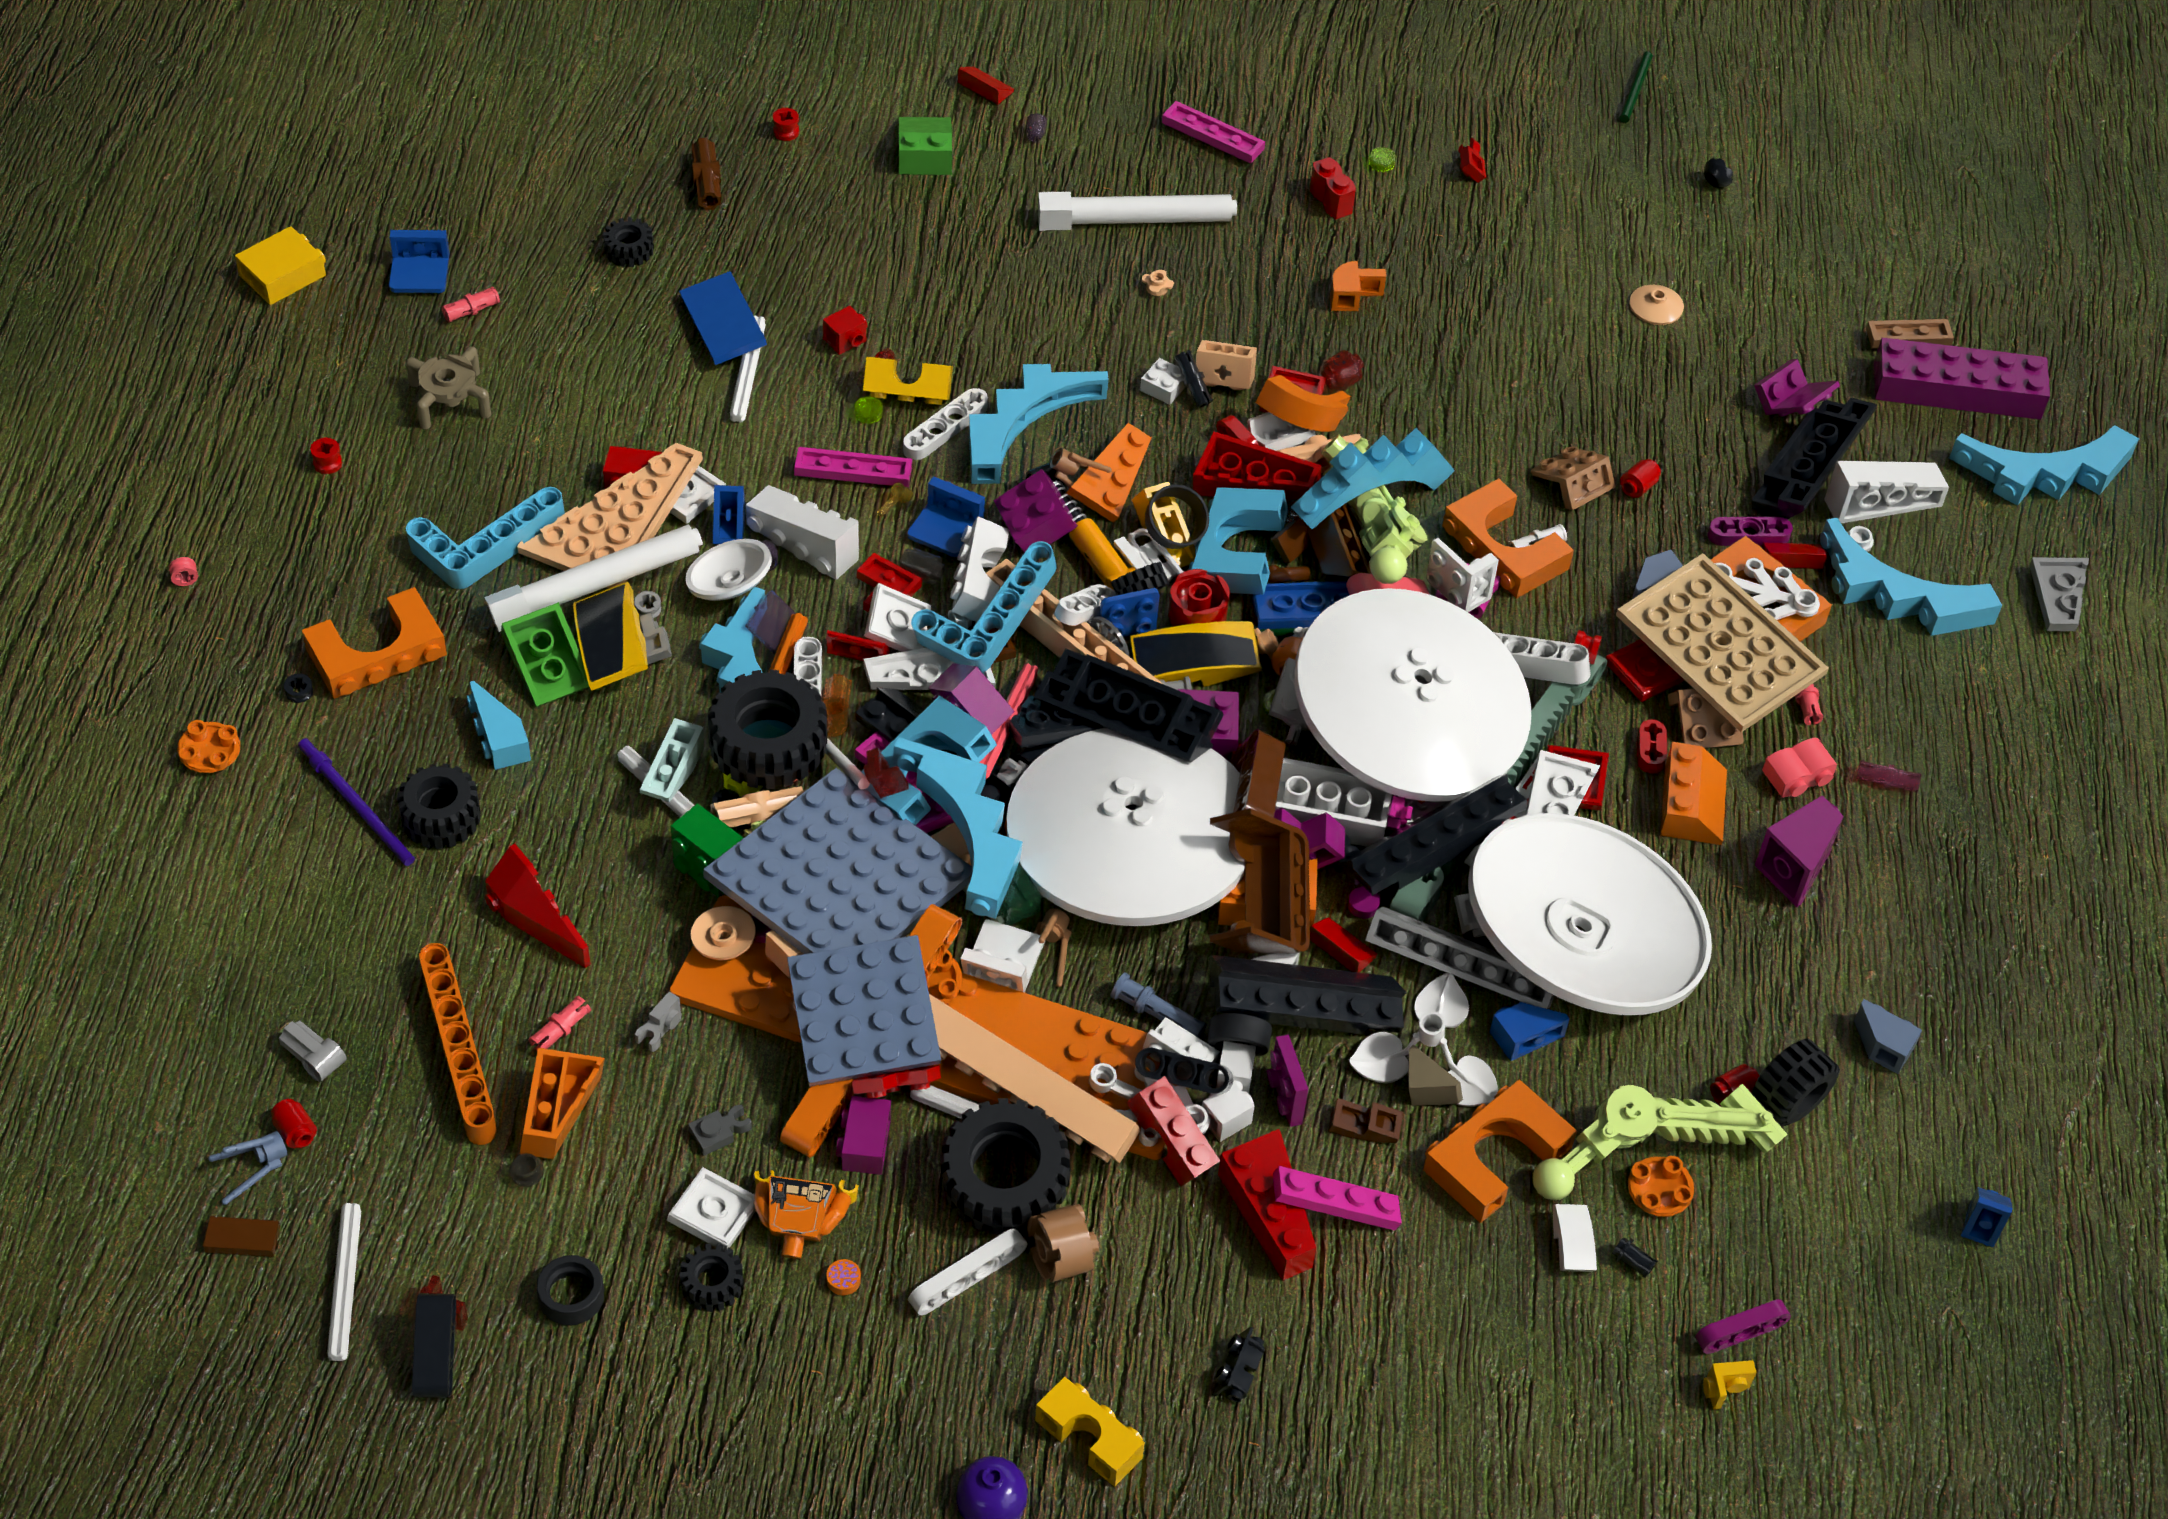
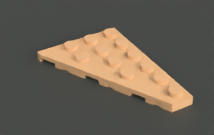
M678 443L671 445L662 454L649 459L648 465L634 474L629 472L613 482L609 488L594 495L595 498L580 508L578 506L574 507L557 518L554 523L544 526L540 529V534L525 543L521 541L517 546L518 553L566 571L655 537L703 460L702 452ZM627 580L608 586L606 588L610 589L612 587L625 583Z

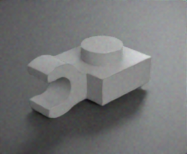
M652 613L640 616L646 642L647 663L651 664L671 657V648L665 628L658 626L657 621L653 620Z
M1009 758L1001 767L997 778L1007 785L1016 784L1029 765L1022 761L1015 762Z
M668 992L649 1013L647 1023L636 1030V1043L639 1044L644 1038L651 1037L653 1039L649 1042V1050L654 1052L660 1047L661 1038L669 1029H674L681 1019L680 997L671 992Z

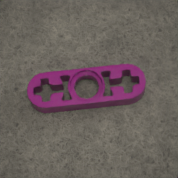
M1717 517L1710 523L1708 538L1712 543L1719 546H1731L1744 536H1747L1759 546H1762L1763 542L1788 543L1793 526L1789 520L1783 517ZM1752 528L1757 534L1749 535L1743 529Z
M1773 1300L1711 1323L1702 1328L1695 1338L1703 1352L1711 1354L1776 1330L1790 1320L1791 1315L1782 1300Z

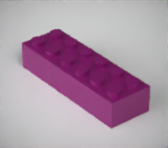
M1881 337L1874 359L1875 400L2041 420L2050 398L2047 357Z

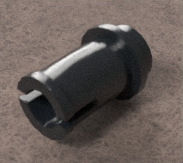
M1623 1237L1612 1254L1617 1257V1262L1622 1260L1641 1274L1642 1277L1646 1278L1658 1260L1653 1259L1635 1246L1632 1238L1627 1240Z

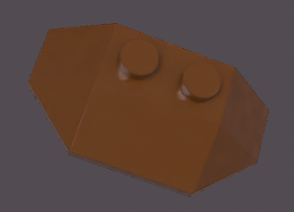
M1345 504L1327 516L1315 528L1311 529L1308 526L1307 531L1323 574L1348 581L1355 574L1372 573L1369 567L1371 557L1359 535L1363 527L1355 514Z

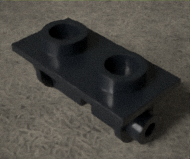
M1249 1327L1239 1335L1237 1333L1234 1334L1226 1346V1352L1229 1353L1227 1359L1218 1368L1214 1376V1381L1217 1382L1212 1393L1214 1397L1223 1391L1228 1393L1229 1400L1240 1403L1242 1399L1247 1397L1254 1376L1243 1369L1245 1367L1255 1372L1265 1351L1264 1341L1261 1338L1250 1337L1254 1329L1253 1327Z

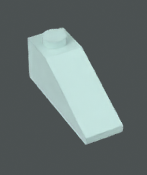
M674 718L640 788L641 794L667 802L671 801L693 772L704 749V727Z

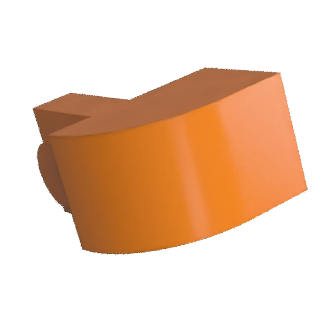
M1351 261L1340 265L1334 271L1330 292L1331 311H1358L1360 296H1383L1386 269H1358V261Z

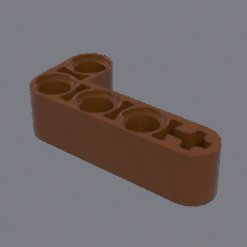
M1259 729L1252 732L1234 752L1230 763L1240 773L1233 812L1252 808L1274 818L1285 743Z

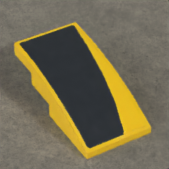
M629 582L573 603L579 647L591 691L648 669L645 637L640 629L639 614L634 606L633 590Z
M1250 621L1187 624L1130 636L1134 661L1156 679H1164L1165 682L1183 680V677L1189 676L1191 683L1201 680L1204 687L1262 671L1254 625Z

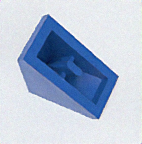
M714 485L713 544L743 539L745 524L744 486Z

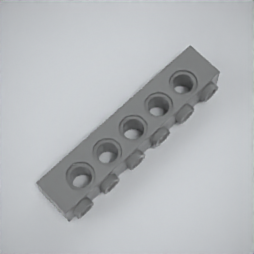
M1381 907L1375 912L1365 941L1523 1003L1546 1009L1551 1006L1555 995L1537 986L1519 973L1498 951L1385 907Z

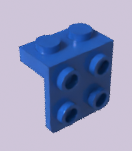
M390 230L393 256L389 282L390 291L394 293L444 292L446 290L450 256L446 230Z
M933 476L928 483V504L909 528L908 538L951 557H958L961 547L965 544L961 541L966 526H972L977 516L984 519L985 497Z
M1151 588L1104 598L1100 603V617L1110 621L1123 637L1156 630L1160 597L1158 589Z

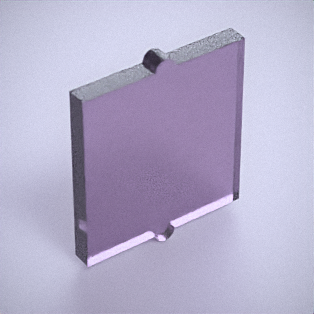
M771 590L762 602L754 607L755 612L745 627L776 655L791 615L796 613Z

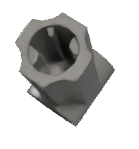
M301 1021L290 1022L284 1027L279 1037L280 1044L298 1058L307 1073L318 1082L323 1081L347 1060L345 1053L335 1041L330 1038L323 1040Z

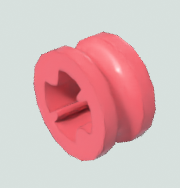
M188 557L173 560L169 564L171 581L178 586L193 584L198 579L195 561Z

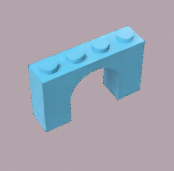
M1217 487L1214 499H1210L1208 505V529L1201 540L1196 542V556L1194 562H1190L1189 570L1203 569L1207 570V574L1216 577V574L1221 576L1228 584L1230 593L1264 595L1270 575L1266 553L1235 552L1226 550L1221 546L1229 537L1242 531H1281L1284 528L1288 514L1284 490Z
M939 695L861 772L870 781L869 787L866 788L867 791L887 808L891 809L900 819H907L916 825L931 810V807L920 790L905 781L908 771L892 765L893 748L897 738L907 739L938 750H950L963 758L980 762L997 744L984 724Z

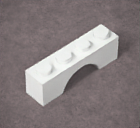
M978 516L972 526H966L961 541L965 544L961 547L957 558L961 562L954 574V579L957 582L950 594V598L954 599L951 612L975 622L980 619L999 591V585L988 577L983 567L994 568L1007 547L1009 529Z

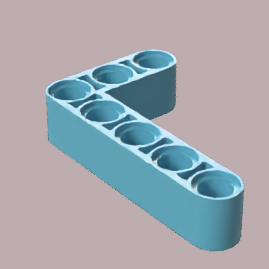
M545 487L459 546L430 520L422 517L414 518L406 525L410 550L450 587L465 589L517 554V546L521 541L523 543L540 534L541 528L554 523L557 518L565 514L562 493L555 487Z
M1039 541L1028 547L971 631L934 611L924 609L916 612L912 617L911 625L918 643L956 664L977 666L982 673L987 671L1054 575L1057 567L1051 545ZM1040 558H1047L1044 562H1036ZM1025 581H1030V582H1031V583H1030L1029 585H1027V586H1021V585H1020L1021 583H1023V582H1025ZM1007 605H1015L1012 609H1004ZM925 626H933L931 629L927 631L921 630ZM992 628L999 629L995 633H987ZM950 639H958L955 643H946ZM975 652H983L978 657H971Z

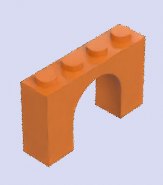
M1498 478L1446 506L1442 526L1449 535H1452L1463 546L1466 552L1472 554L1476 559H1481L1492 553L1499 560L1496 576L1500 577V584L1515 598H1519L1569 570L1574 550L1556 532L1527 547H1508L1495 541L1488 534L1487 530L1513 516L1517 495Z
M1744 536L1710 559L1713 563L1728 565L1732 570V576L1757 584L1759 582L1756 578L1748 577L1744 573L1748 559L1757 558L1761 560L1764 565L1763 568L1771 579L1776 568L1784 567L1782 563L1775 560L1747 536ZM1792 573L1793 579L1801 589H1809L1815 592L1802 579ZM1777 586L1780 591L1789 593L1785 587ZM1817 592L1815 593L1818 596L1820 607L1815 615L1803 617L1793 614L1777 620L1800 642L1826 624L1832 604Z
M415 587L387 597L390 617L400 634L390 646L382 650L361 652L348 647L341 639L330 619L302 630L306 651L333 699L351 694L356 690L379 683L384 679L407 672L412 668L447 655L444 635Z
M1519 1079L1510 1087L1508 1085L1502 1087L1495 1095L1494 1100L1488 1105L1485 1103L1481 1104L1467 1122L1457 1123L1449 1132L1448 1137L1442 1142L1437 1140L1432 1143L1425 1152L1426 1160L1423 1171L1477 1221L1482 1223L1504 1205L1509 1187L1478 1158L1474 1146L1479 1141L1493 1135L1510 1136L1524 1143L1544 1161L1551 1158L1560 1159L1572 1149L1577 1130Z

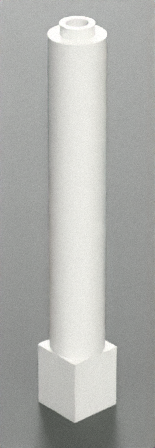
M1038 192L1037 212L1039 231L1071 230L1072 224L1229 222L1232 220V216L1237 215V201L1232 200L1231 194L1071 197V192Z
M688 524L521 588L519 585H515L484 598L494 624L500 632L501 625L504 622L558 602L561 605L699 552L698 546L703 545L698 529H691Z

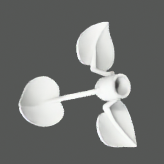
M1445 973L1431 981L1417 996L1414 1011L1419 1020V1031L1413 1034V1039L1405 1049L1402 1050V1042L1394 1034L1377 1032L1365 1038L1354 1055L1349 1059L1352 1068L1361 1076L1374 1082L1391 1083L1403 1078L1408 1073L1409 1062L1405 1055L1409 1054V1048L1412 1045H1416L1419 1041L1429 1047L1440 1045L1447 1065L1451 1069L1448 1073L1461 1083L1463 1100L1456 1105L1463 1107H1475L1483 1103L1488 1105L1494 1100L1498 1092L1496 1078L1490 1067L1483 1060L1468 1055L1462 1057L1457 1066L1452 1060L1447 1046V1039L1444 1038L1445 1028H1454L1464 1022L1469 1012V1004L1465 993L1458 985L1454 975Z

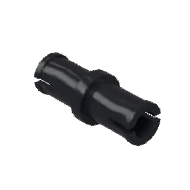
M1187 350L1186 353L1185 351L1179 353L1174 358L1183 374L1184 386H1188L1196 407L1201 408L1212 403L1213 399L1203 379L1205 376L1203 372H1199L1191 350Z

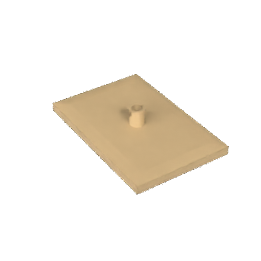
M1703 553L1617 609L1616 616L1741 733L1825 676L1829 669Z

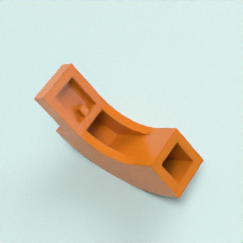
M1278 375L1266 380L1255 403L1276 417L1296 426L1314 431L1331 432L1336 430L1340 420L1346 415L1348 411L1347 404L1351 396L1344 391L1330 395L1314 394L1298 387L1282 375Z

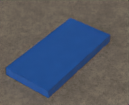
M731 271L679 291L715 365L767 345L766 339Z
M1347 581L1267 584L1264 595L1251 594L1257 627L1259 629L1310 627L1326 608L1349 596L1346 587Z

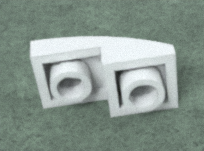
M1554 1204L1553 1231L1554 1239H1559L1560 1271H1596L1595 1242L1587 1205Z

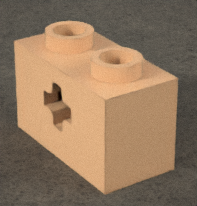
M1202 340L1196 353V365L1199 372H1203L1205 376L1203 379L1205 385L1211 387L1217 385L1229 386L1233 390L1250 389L1255 377L1257 348Z

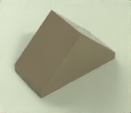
M1412 1045L1409 1048V1093L1412 1106L1459 1104L1463 1100L1460 1081L1415 1045Z

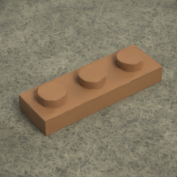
M1948 319L1868 321L1866 326L1872 348L1879 347L1881 337L1951 346L1954 340Z

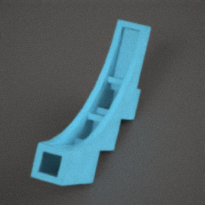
M1023 364L1022 389H996V414H969L971 484H1000L1001 467L1007 450L1015 438L1030 423L1041 416L1066 405L1107 399L1108 371L1051 372V364Z
M2114 425L2103 436L2081 447L2052 453H2025L1985 444L1961 433L1954 443L1949 459L1994 483L1993 492L2018 506L2033 487L2057 500L2064 495L2074 482L2100 495L2130 460L2139 438Z
M1417 428L1407 435L1396 447L1383 435L1364 454L1350 442L1330 461L1333 467L1291 508L1313 529L1335 510L1366 491L1397 481H1417L1435 490L1455 470Z
M1838 518L1826 520L1823 532L1820 534V543L1823 549H1826L1832 567L1836 570L1832 578V588L1839 595L1843 604L1875 599L1878 609L1882 610L1887 620L1919 614L1920 622L1926 626L1930 636L1995 624L2002 604L1991 584L1970 586L1948 585L1922 580L1902 573L1880 562L1865 551L1847 533Z
M754 587L748 596H744L741 599L738 611L734 616L728 618L725 627L715 623L709 633H704L700 640L699 649H701L702 663L720 670L717 676L720 693L721 688L729 681L734 683L737 676L742 674L748 676L752 675V671L761 670L755 658L753 640L757 625L766 610L765 590ZM761 720L750 724L743 731L753 737L770 739L780 737L793 728L781 721Z

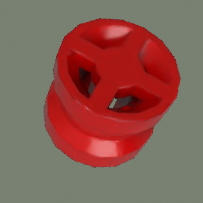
M780 108L773 113V135L777 139L791 141L798 137L799 114L792 108Z
M319 438L311 444L310 451L313 457V466L317 472L332 474L342 467L340 447L335 439Z
M1578 630L1574 644H1580L1587 648L1589 663L1594 665L1602 636L1595 635L1591 637L1586 635L1585 631Z

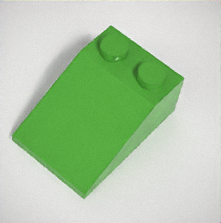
M899 117V174L952 175L951 117Z
M559 602L502 623L501 635L536 708L589 688L582 656Z

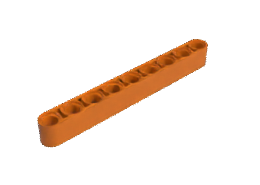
M931 904L926 909L909 935H918L926 981H928L956 938L962 924L960 917L935 904ZM855 1079L811 1086L784 1126L780 1142L809 1158L814 1156L839 1119L843 1108H846L851 1100V1096L854 1095L852 1081Z

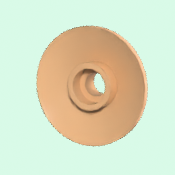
M1661 285L1639 287L1631 294L1629 301L1633 314L1640 320L1653 325H1667L1677 321L1684 309L1681 297L1672 289Z
M732 906L715 907L704 912L696 919L691 929V940L694 948L701 955L714 960L732 959L743 954L750 948L756 935L755 924L751 916L744 910Z

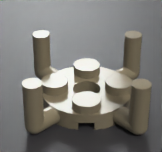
M475 347L467 348L461 356L450 354L446 355L447 358L437 360L436 356L426 362L413 357L406 360L409 384L412 387L419 386L420 393L423 395L416 405L420 428L429 429L431 427L429 406L433 402L444 403L446 406L454 407L469 395L478 398L479 412L482 418H489L491 416L489 393L486 389L476 385V376L480 374L478 352ZM453 377V379H451V380H449V381H443V380H441V379H447V378Z

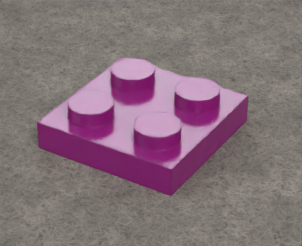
M1289 1034L1278 1036L1275 1040L1274 1051L1270 1052L1271 1068L1267 1070V1077L1270 1087L1276 1088L1278 1093L1277 1106L1280 1115H1285L1289 1127L1302 1125L1309 1089Z

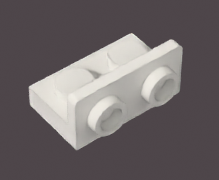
M1166 1017L1155 1031L1151 1029L1147 1033L1143 1049L1157 1048L1213 1063L1217 1061L1220 1051ZM1156 1054L1149 1055L1153 1060L1160 1062ZM1182 1062L1178 1066L1177 1072L1183 1074L1185 1079L1191 1077L1192 1067L1188 1062Z

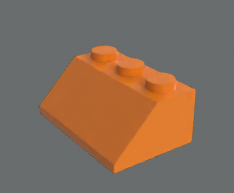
M1678 742L1671 743L1665 764L1660 836L1722 845L1727 769L1703 746Z

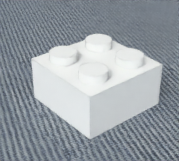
M1159 358L1141 378L1140 391L1170 405L1185 388L1183 374L1178 366Z

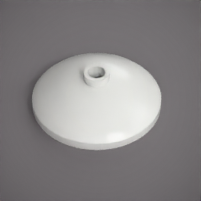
M737 539L724 542L707 550L691 564L686 573V584L694 596L705 600L720 601L738 597L754 588L764 579L772 563L771 553L764 543L754 539Z

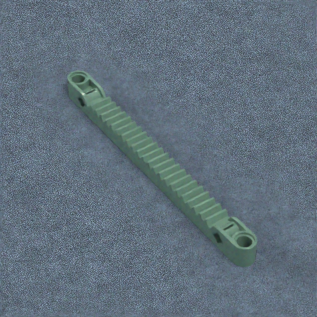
M1597 655L1594 665L1590 664L1591 675L1588 681L1582 684L1552 682L1531 710L1530 731L1523 751L1512 768L1506 773L1508 774V782L1513 787L1518 786L1520 778L1525 776L1526 770H1529L1531 763L1535 762L1540 750H1543V746L1548 745L1549 738L1552 739L1554 732L1559 730L1560 723H1564L1566 715L1569 716L1572 706L1581 704L1592 691L1606 668L1607 659ZM1467 852L1399 889L1389 909L1423 922L1439 900L1442 883L1446 884L1448 882L1449 875H1453L1455 867H1459L1461 858L1464 859Z

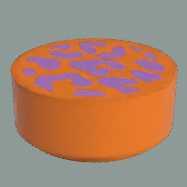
M840 1259L833 1262L827 1269V1286L837 1295L844 1296L854 1293L861 1284L859 1266L848 1259Z

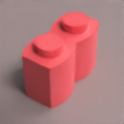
M1811 738L1800 742L1792 748H1785L1768 756L1762 771L1781 797L1791 795L1797 797L1803 794L1808 787L1817 785L1821 787L1828 784L1834 777L1837 763L1818 738Z

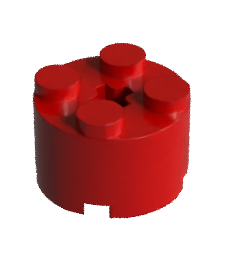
M1192 569L1179 574L1170 589L1168 617L1172 626L1226 621L1230 590L1226 581L1217 574L1216 577L1207 574V570Z

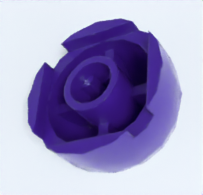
M987 1456L976 1459L965 1468L958 1481L956 1502L961 1516L964 1519H1020L1026 1507L1028 1488L1023 1472L1015 1463L1003 1457Z

